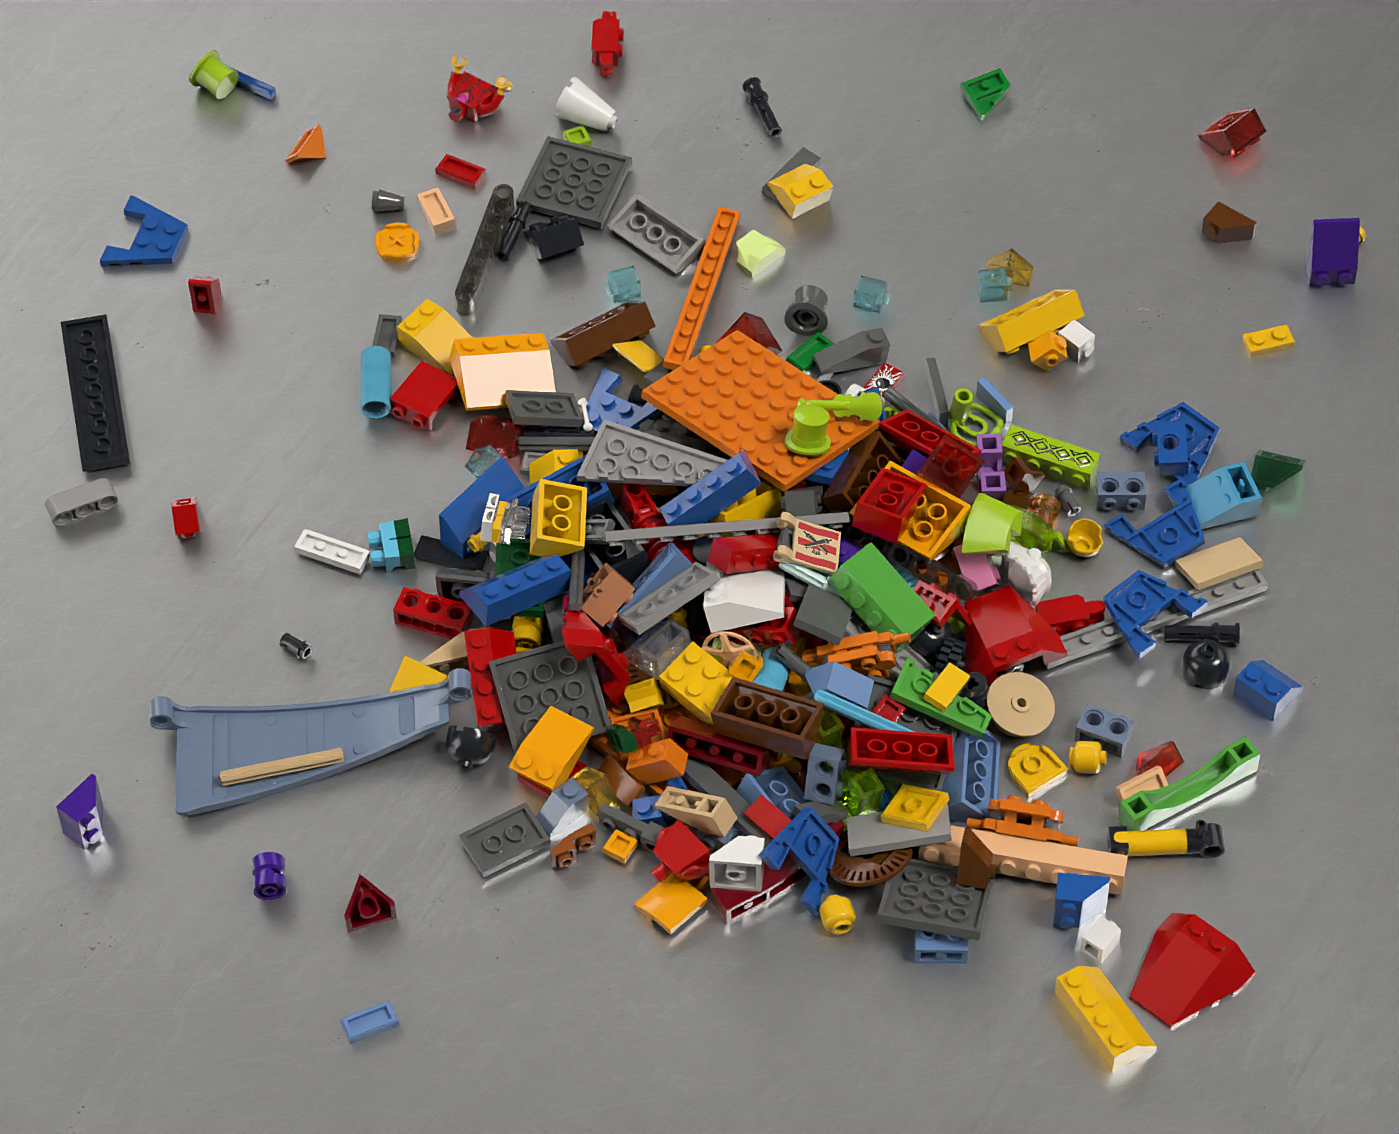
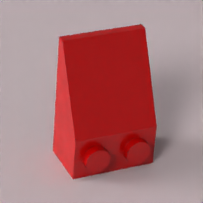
M882 468L858 500L852 527L858 528L862 532L879 536L886 541L897 543L906 531L927 488V484Z

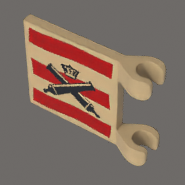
M782 512L781 518H777L776 524L781 529L785 527L793 529L792 549L785 545H779L778 550H775L773 553V559L778 562H792L833 575L838 570L841 532L797 519L788 512Z

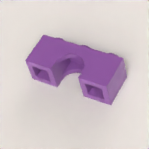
M1001 433L977 434L976 447L982 450L977 468L981 493L1003 502L1006 484L1004 471L1002 472Z

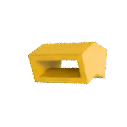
M655 677L626 686L624 695L628 701L631 713L664 705L661 690Z

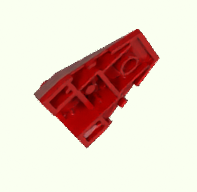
M1011 585L964 602V608L969 612L968 617L973 622L970 627L965 625V642L967 643L966 671L967 674L971 672L983 674L987 680L988 687L997 679L996 673L1039 656H1041L1045 665L1068 656L1059 634Z
M565 595L563 611L567 612V614L562 616L563 622H566V625L562 626L565 647L578 662L591 654L596 657L604 692L617 706L622 702L629 680L627 668L630 665L623 652L619 653L613 640L610 637L606 638L582 610L579 612L576 610L570 611L569 595Z
M1171 913L1154 934L1129 999L1168 1027L1173 1028L1199 1014V1011L1205 1007L1213 1006L1227 995H1234L1239 992L1255 975L1256 971L1236 942L1196 914Z

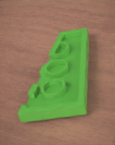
M907 657L889 698L982 739L992 715L967 697L961 698L958 695L944 712L924 700L925 693L936 679L933 678V673L927 669L921 670L914 665L915 661Z

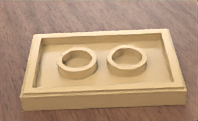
M1241 537L1177 559L1175 564L1176 568L1197 590H1202L1263 567V560Z

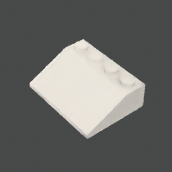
M707 561L706 567L716 572L720 578V581L704 592L703 608L711 633L784 617L785 570L777 568L726 574Z

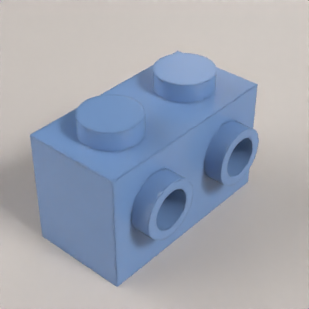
M922 930L915 931V963L967 964L968 940L962 937L939 935Z

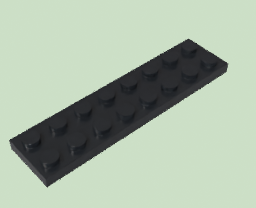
M107 314L62 321L60 323L83 472L130 464Z

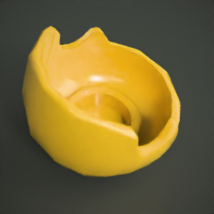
M1085 518L1075 520L1067 533L1066 541L1069 550L1073 554L1085 558L1096 555L1104 542L1101 536L1102 528L1093 520Z

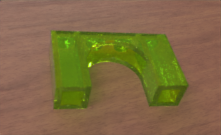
M829 709L823 710L816 743L843 749L841 737L844 725L837 714ZM869 768L860 774L846 770L845 774L841 775V781L844 782V790L841 797L851 816L876 813L885 788L873 769Z

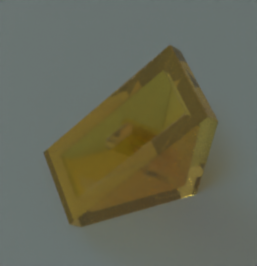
M1011 248L988 259L984 280L1029 287L1033 266Z
M586 766L572 776L588 792L589 808L598 818L599 809L603 803L614 808L619 805L606 774Z

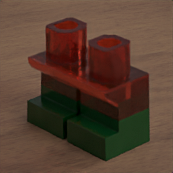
M631 717L627 727L618 724L605 727L613 751L623 754L651 744V737L662 733L658 719H651V717L644 719Z

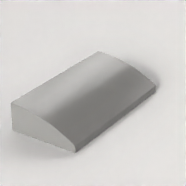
M637 193L607 225L614 233L675 274L694 262L702 254L706 244L704 238Z

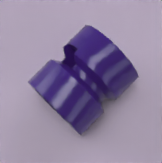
M263 852L254 856L252 859V875L254 876L253 894L259 899L274 900L284 896L286 893L285 858L283 855L276 852Z

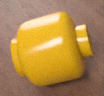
M1078 741L1074 747L1070 748L1069 764L1074 767L1077 773L1097 774L1101 766H1106L1107 751H1102V746L1099 742Z
M831 895L825 899V902L819 908L824 928L835 935L849 932L856 922L853 906L846 897Z

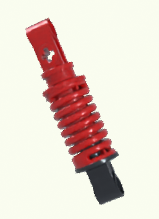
M624 483L619 504L625 512L630 525L633 526L632 529L668 526L664 516L658 512L655 503L651 500L643 484ZM673 536V541L671 542L692 564L695 563L680 536ZM658 537L649 538V543L641 544L648 555L649 563L659 555L670 541L659 542ZM704 592L682 606L687 612L686 621L690 630L701 636L710 633L703 608Z

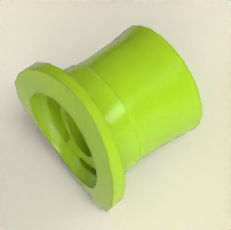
M211 50L193 68L189 75V82L195 87L203 86L207 88L217 99H222L234 89L239 75L237 71L220 61V54L216 50Z
M812 404L798 406L793 413V428L786 435V447L792 452L803 455H821L828 452L831 445L830 438L826 434L830 418L828 411Z

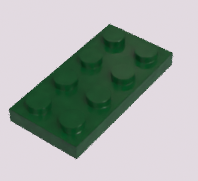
M498 539L496 543L495 576L541 557L530 554V539ZM544 602L511 616L543 618Z

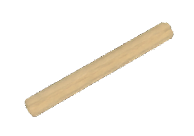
M335 748L224 770L219 774L220 781L225 786L340 763L344 761V755L341 748Z

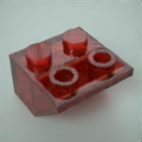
M484 414V417L479 416L478 419L470 421L466 449L512 459L517 457L519 452L518 440L519 437H523L524 428H527V426L514 424L512 419H507L506 422L498 420L496 415Z

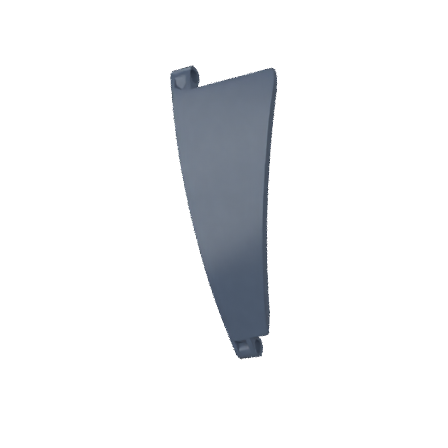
M458 668L450 671L447 679L438 684L422 685L365 697L292 705L186 707L174 703L169 697H154L150 702V725L156 729L177 730L176 813L178 815H193L275 795L351 769L414 742L449 723V705L471 698V673L466 669ZM335 748H341L344 755V761L340 763L225 786L220 781L219 774L224 770Z

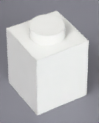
M1076 320L1071 321L1058 332V336H1062L1066 341L1067 355L1076 362H1079L1084 357H1088L1093 352L1095 334Z
M1099 916L1082 936L1080 950L1102 964L1119 944L1121 929L1113 921Z

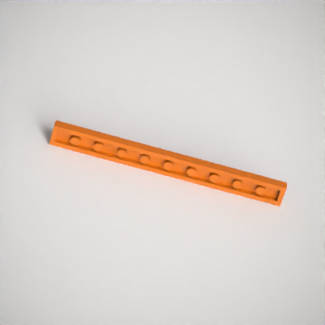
M718 207L665 355L663 368L675 370L691 359L740 219V211Z

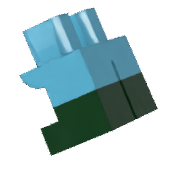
M408 518L379 523L380 530L367 533L369 548L383 547L381 550L370 551L373 567L386 566L387 572L392 571L394 567L406 566V570L416 569Z

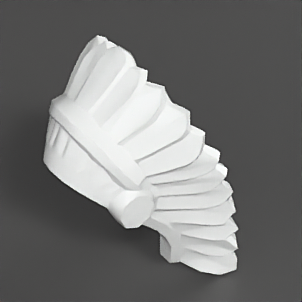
M1010 541L1009 553H1000L1002 554L1001 557H992L994 565L997 564L1002 574V578L999 579L1001 585L992 588V592L1011 585L1032 608H1035L1041 598H1044L1050 592L1052 583L1050 566L1042 558L1039 549H1027Z

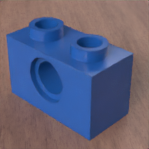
M1185 421L1157 422V432H1152L1153 446H1158V452H1154L1153 456L1154 467H1159V476L1188 474ZM1173 447L1174 449L1168 450L1166 448Z

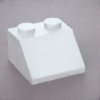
M752 835L746 837L738 836L710 855V888L761 892L764 861L759 857V854L764 849V838Z

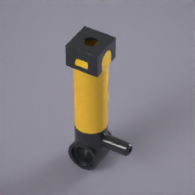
M1198 820L1195 829L1127 831L1126 826L1108 827L1107 847L1109 853L1126 856L1200 854L1205 858H1216L1225 852L1222 827L1216 823H1206L1204 820Z

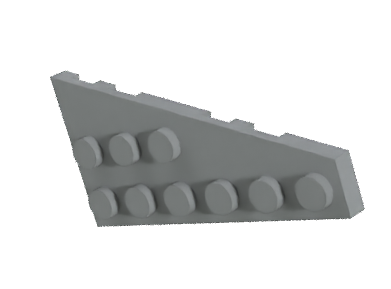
M603 420L577 474V481L692 486L727 460L608 420Z

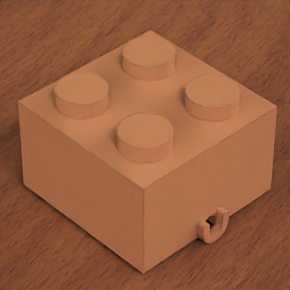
M605 563L593 578L587 580V585L583 589L582 610L603 627L606 623L610 624L618 615L616 611L622 604L626 605L634 596L632 592L635 588L628 580ZM591 580L594 581V584H593V585H590V584H589V582H590Z

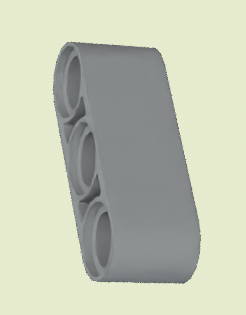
M101 478L50 496L45 501V507L52 523L55 526H64L115 507L118 503V497L110 480Z

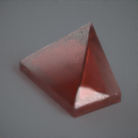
M1168 741L1139 753L1135 770L1140 775L1155 766H1160L1166 777L1185 761L1174 741Z

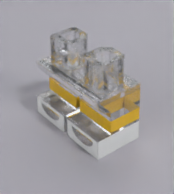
M490 493L482 520L480 541L510 544L511 537L524 539L526 525L530 518V508L518 506V498L513 499L510 503L499 501L498 494Z

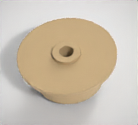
M1022 672L1004 674L997 678L988 690L986 701L989 714L992 715L991 718L994 725L1006 735L1022 737L1039 734L1050 725L1054 717L1055 703L1050 690L1042 681L1030 674Z

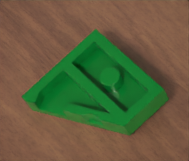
M1001 68L962 82L960 88L981 121L1010 90L1011 85Z

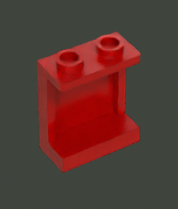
M421 361L390 397L391 412L397 418L405 419L415 427L423 428L430 432L433 428L432 420L449 399L452 398L457 401L461 396L456 377Z

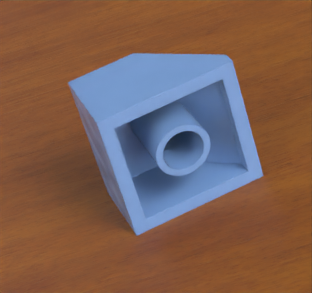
M835 661L805 671V677L813 694L818 689H821L863 709L868 708L874 680Z

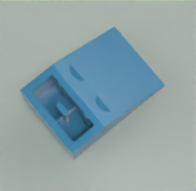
M1245 461L1223 466L1186 486L1201 530L1259 516L1262 497Z

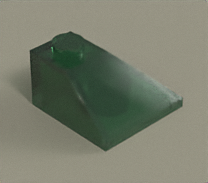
M1259 450L1255 456L1251 476L1257 489L1268 490L1269 487L1274 488L1300 472L1305 466L1306 460Z

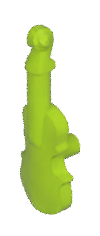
M864 391L861 392L859 397H853L851 394H837L833 400L806 401L800 398L797 402V406L812 404L820 406L825 410H832L837 417L857 415L860 417V421L877 420L880 418L883 408L882 398L878 393H865Z

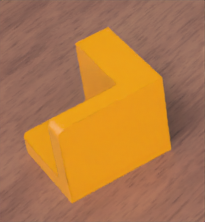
M741 650L735 661L729 663L728 673L736 678L752 682L763 666V657L758 655L755 658Z

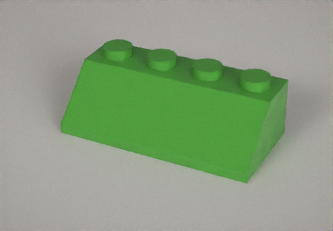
M872 542L843 563L828 580L872 631H877L878 634L889 631L894 635L909 632L912 642L936 616ZM911 642L898 644L896 652L906 648Z

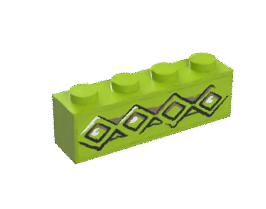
M1012 424L1002 442V461L1009 464L1013 457H1021L1031 471H1042L1045 475L1072 483L1075 486L1089 489L1099 469L1100 453Z

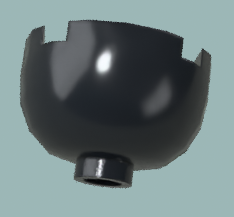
M948 621L943 627L930 622L908 646L920 654L927 662L937 659L935 655L937 653L940 654L946 637H952V630Z
M1202 639L1188 646L1182 657L1181 672L1189 684L1193 686L1197 684L1203 686V689L1209 690L1218 688L1228 679L1231 669V658L1227 649L1221 643L1211 639Z
M449 726L446 737V749L450 757L458 761L457 766L472 769L473 765H482L491 758L497 740L496 737L490 739L491 734L464 726L463 731L456 730L457 726Z

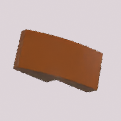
M609 754L596 771L597 776L609 790L630 808L633 806V799H638L646 789L639 780L626 770L615 755Z
M592 823L569 834L550 852L553 870L571 865L577 861V851H585L596 845V831Z

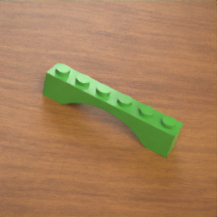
M1245 736L1224 747L1208 763L1182 780L1160 789L1140 791L1120 801L1118 819L1123 826L1127 827V831L1145 830L1256 772L1261 754Z

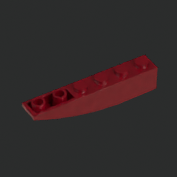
M842 819L836 823L827 824L840 839L844 834V822ZM787 853L779 870L770 869L764 862L761 892L711 888V902L726 924L773 900L794 886L807 874Z

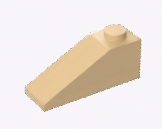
M464 632L448 641L420 661V663L445 675H449L450 671L458 668L469 670Z
M667 786L655 803L657 809L704 833L721 837L727 835L738 818L726 798Z

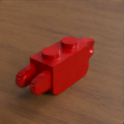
M603 11L601 19L593 21L592 63L595 66H600V75L603 78L611 77L613 67L618 66L619 57H623V44H620V41H624V28H620V19H617L615 11Z
M1076 594L1040 601L1036 606V612L1051 627L1056 628L1059 636H1063L1104 621L1105 615L1103 612H1105L1106 604L1100 600L1085 602L1082 596Z

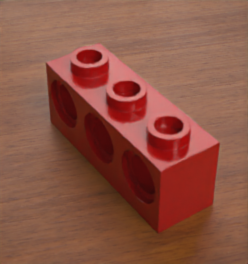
M403 587L393 608L395 624L453 639L461 632L468 631L474 620L472 609L463 601L457 602L446 599L441 595H432L419 589Z
M784 607L783 618L723 631L739 634L757 646L775 645L779 647L780 643H784L785 646H794L801 629L793 625L798 613L794 607ZM727 636L728 640L735 644L745 643L736 637Z

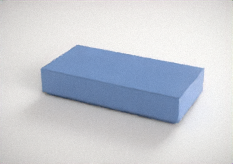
M985 377L977 380L976 395L991 411L1002 418L1005 425L1012 421L1013 405Z
M389 1000L340 1019L350 1044L399 1026V1020Z

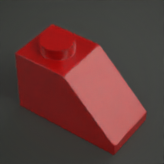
M199 276L190 278L188 286L193 312L216 314L221 297L219 278Z
M196 497L172 500L171 508L175 535L181 534V538L196 536L195 532H200Z

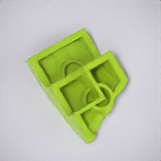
M979 493L967 520L962 554L965 556L1009 553L1011 536H1021L1023 512L984 493Z

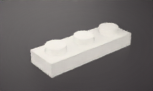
M307 529L303 530L294 546L295 553L357 574H361L371 557L369 550Z

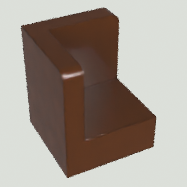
M1013 457L1004 469L1005 480L1013 491L1033 492L1045 476L1042 471H1031L1021 457Z

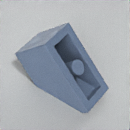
M573 777L551 793L536 815V818L550 838L590 810L589 794Z

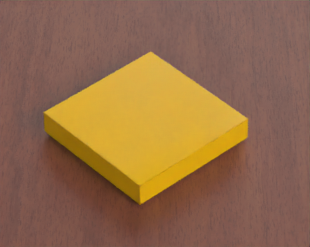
M903 784L881 814V821L886 824L928 831L949 801V795L947 792Z

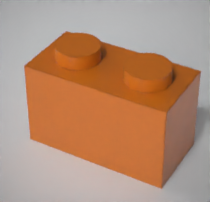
M670 738L638 746L639 749L631 751L629 754L626 770L643 785L683 776L688 758V753Z

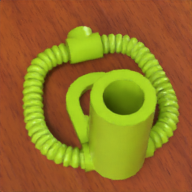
M966 388L958 389L954 394L949 411L950 432L976 447V442L964 439L957 432V428L974 438H977V434H986L988 430L986 421L969 412V410L976 409V411L978 410L986 414V416L992 418L997 423L990 434L1001 433L1002 437L1004 425L1002 418L983 405L981 406V404H973V394L970 390ZM967 419H971L972 423L977 422L981 424L983 430L974 432L963 424Z

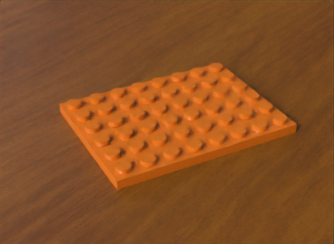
M739 330L734 331L642 390L641 398L730 457L735 456L744 449L756 473L783 492L879 428V420L860 421V417L857 415L837 417L832 410H827L830 415L826 434L831 441L829 451L821 455H803L790 451L785 445L787 433L793 428V413L798 407L797 402L800 398L806 401L833 400L837 393Z

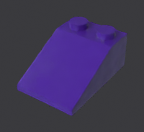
M1360 218L1313 220L1305 263L1309 286L1355 284L1358 270Z

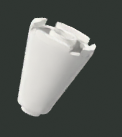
M574 76L570 80L573 82L571 87L566 86L555 106V109L559 111L554 112L553 115L559 119L602 131H607L609 128L613 129L618 120L616 111L580 79Z

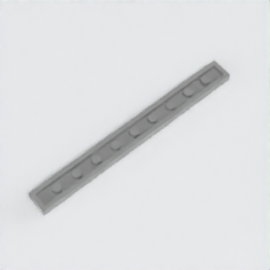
M849 512L794 516L797 519L816 525L828 524V528H841L844 522H849ZM777 518L602 531L603 541H609L610 546L625 545L624 540L634 539V544L649 543V538L658 537L659 542L673 541V536L683 535V540L698 539L697 534L706 533L707 538L722 537V532H731L732 536L746 535V530H756V534L770 533V528L779 527L776 524Z
M1257 569L1202 590L1194 588L1188 591V595L1197 599L1201 597L1208 601L1207 607L1199 613L1202 614L1266 591L1268 583L1260 570ZM1172 604L1140 629L1145 633H1149L1189 617ZM1113 618L1061 636L1060 638L1068 656L1046 664L1045 667L1049 669L1122 643L1126 639Z

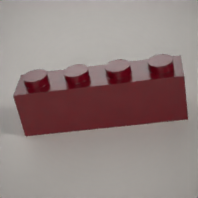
M679 716L669 725L667 739L673 740L689 756L760 776L769 767L772 753L770 749L714 733L712 725Z

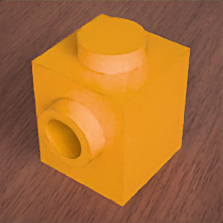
M1050 330L1028 344L1031 362L1045 371L1068 358L1066 341L1062 336H1058Z

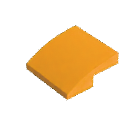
M670 874L662 883L656 884L634 903V907L651 923L656 921L671 935L707 903V897L688 882L680 883Z

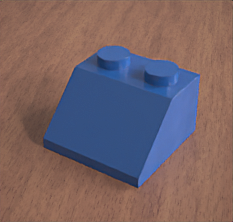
M1259 660L1251 661L1238 674L1233 694L1274 721L1303 690V686L1266 661Z
M1058 872L1053 926H1060L1064 929L1080 928L1106 909L1110 877Z

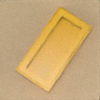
M949 663L927 690L923 699L944 712L969 681L970 675Z

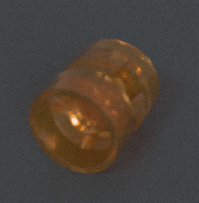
M1049 494L1034 495L1031 498L1024 523L1025 532L1034 538H1038L1039 534L1055 532L1061 511L1060 501Z

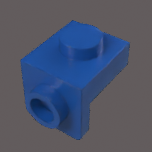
M661 795L633 799V817L646 824H649L650 821L654 823L660 822L662 827L666 828L669 826V819H672L673 816L655 807V803Z

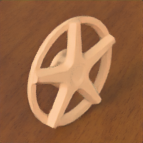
M722 631L713 633L705 639L702 645V649L707 653L720 656V663L724 667H727L731 661L734 662L741 650L745 652L752 650L753 657L757 658V653L752 643L745 637L733 632ZM720 636L721 648L707 646L712 638ZM727 636L736 637L745 642L746 645L739 647L737 644L729 642Z

